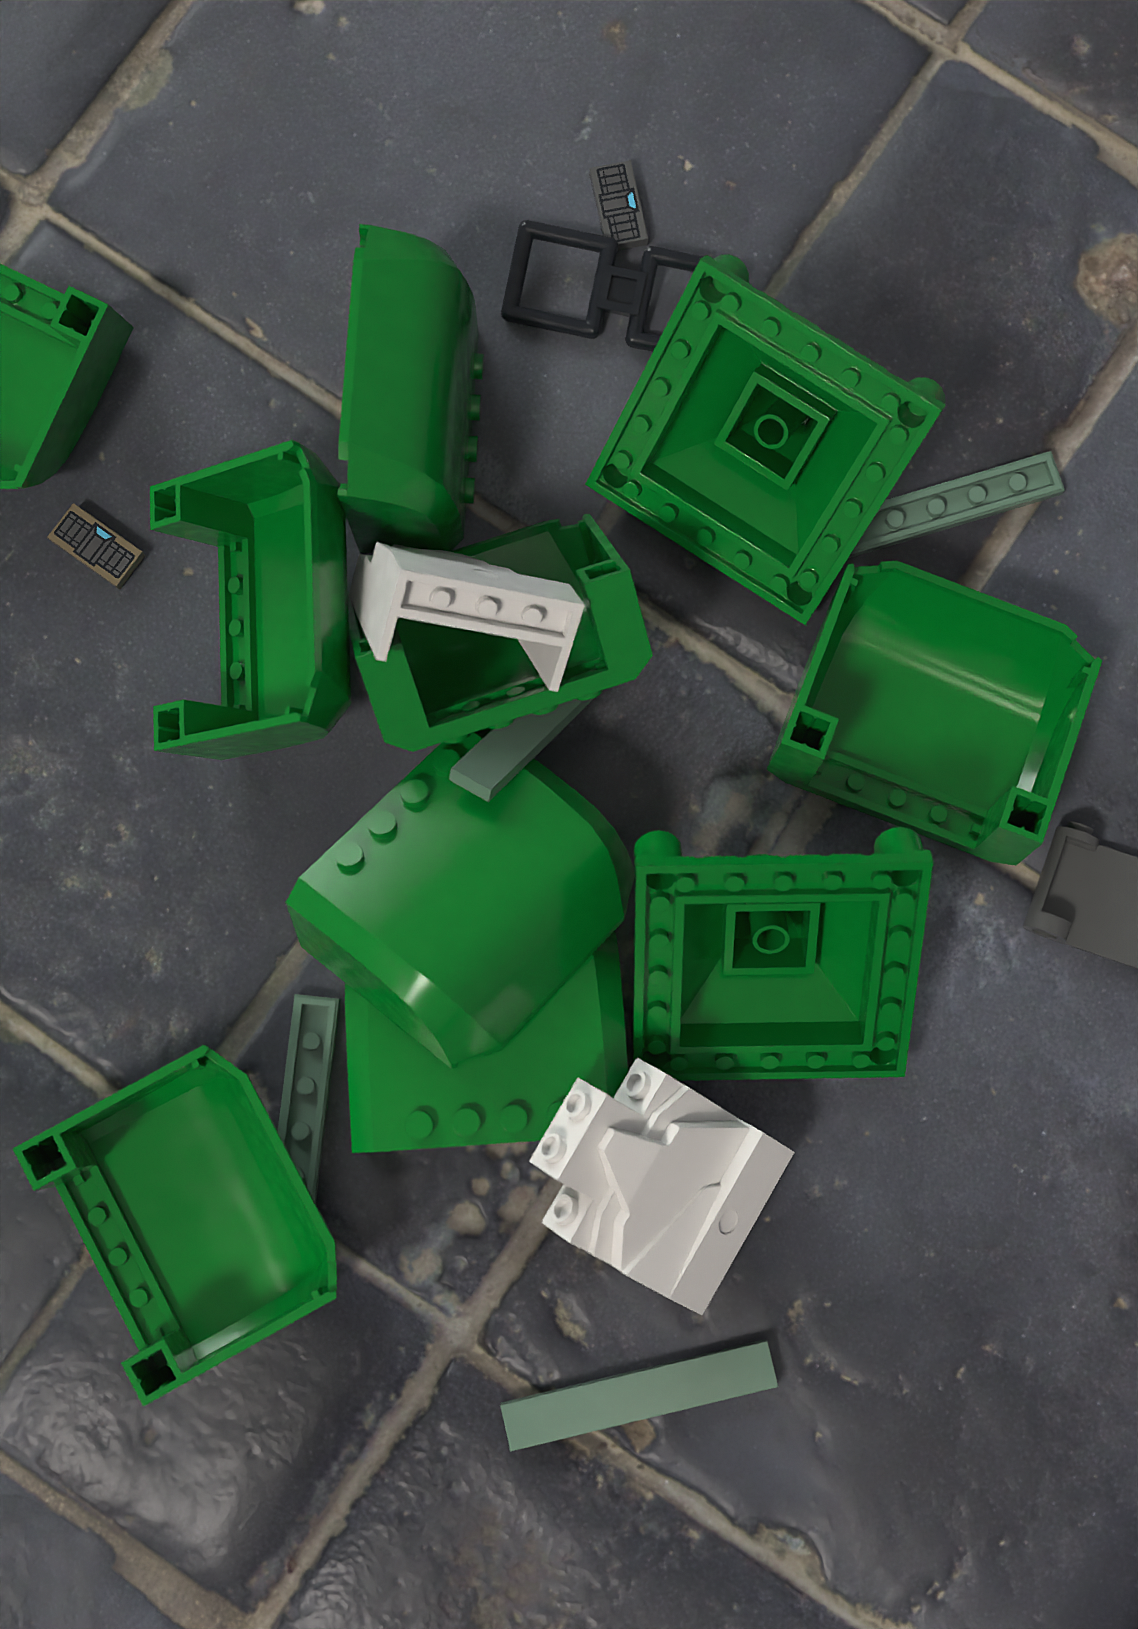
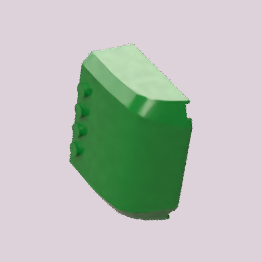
M359 224L360 247H355L338 446V460H348L347 484L340 483L338 498L360 553H374L376 542L391 547L393 544L417 549L449 552L464 539L466 504H474L476 480L475 478L468 477L469 462H477L478 436H471L472 420L480 421L481 395L474 394L475 379L483 380L484 353H477L479 332L475 299L465 277L446 250L428 239L407 232Z
M0 264V489H25L40 485L51 478L68 459L93 414L134 327L109 304L68 286L65 294Z
M290 440L150 486V530L218 547L221 705L183 699L153 706L154 751L226 760L296 746L324 738L351 705L346 514L338 498L340 483L315 452L297 441Z
M584 514L583 520L577 521L578 524L561 526L560 519L543 521L449 551L485 561L490 565L509 568L517 574L567 583L572 586L585 606L558 692L547 688L516 638L408 618H397L386 662L376 660L348 597L349 633L354 655L384 743L411 752L442 742L447 744L458 743L467 739L472 732L485 728H504L512 724L515 718L531 713L535 715L547 714L557 709L559 704L574 699L581 701L590 700L599 696L602 690L635 680L653 654L629 567L590 514Z
M883 561L879 565L854 567V563L848 564L815 639L767 770L787 784L896 826L909 828L917 834L989 862L1016 866L1043 843L1102 660L1099 657L1094 659L1076 641L1078 636L1066 624L900 561Z
M490 728L472 732L467 739L458 743H440L298 878L286 901V906L301 948L451 1069L458 1067L457 1062L484 1052L486 1056L501 1050L625 920L633 882L636 879L635 869L628 851L614 827L595 806L534 758L489 802L449 780L451 768L492 730Z
M615 931L501 1050L486 1056L483 1052L457 1062L458 1067L453 1069L345 983L346 1044L352 1153L541 1141L577 1078L614 1098L628 1074L621 971Z
M202 1045L13 1148L33 1191L56 1187L139 1351L121 1364L142 1406L151 1403L337 1298L336 1242L249 1076L206 1045Z

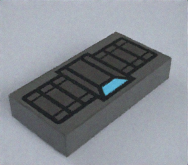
M631 160L590 168L589 175L603 236L616 239L618 250L648 245V235Z

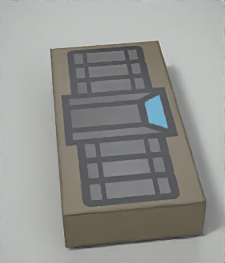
M74 503L47 537L55 545L119 590L146 556L137 547Z

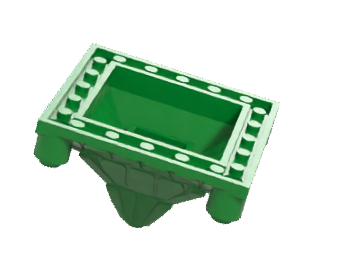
M706 254L700 259L585 485L800 623L806 625L931 427L946 406L945 394L942 387L936 381L927 377H917L906 382L900 377L891 374L887 369L856 352L841 340L824 332L820 327L796 312L789 310L785 305L766 293L757 290L749 283V272L745 264L738 257L725 254L713 259Z
M904 827L890 828L881 833L873 846L874 854L871 855L831 854L828 856L788 855L781 857L778 855L757 854L745 857H683L681 843L675 835L658 830L641 836L634 848L636 890L634 1009L631 1026L632 1065L636 1058H639L677 1081L905 1077L933 869L931 851L923 850L918 834Z

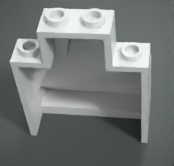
M376 542L373 555H358L348 594L376 660L386 662L397 618H408L516 638L547 688L557 692L585 606L572 586L567 583L517 574L509 568L490 565L485 561L443 550L417 549L393 544L391 547Z
M636 1058L614 1098L577 1078L529 1162L563 1183L562 1188L542 1220V1224L569 1243L612 1265L626 1276L670 1300L703 1315L795 1152L762 1131L735 1117L668 1074Z

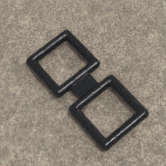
M524 220L518 227L501 316L507 322L589 339H595L600 335L605 312L629 317L625 336L626 344L632 348L653 352L661 336L645 333L644 328L658 265L694 272L700 259L704 256L648 246L643 252L640 270L636 271L614 266L618 242L612 237ZM533 239L600 253L586 320L520 306Z

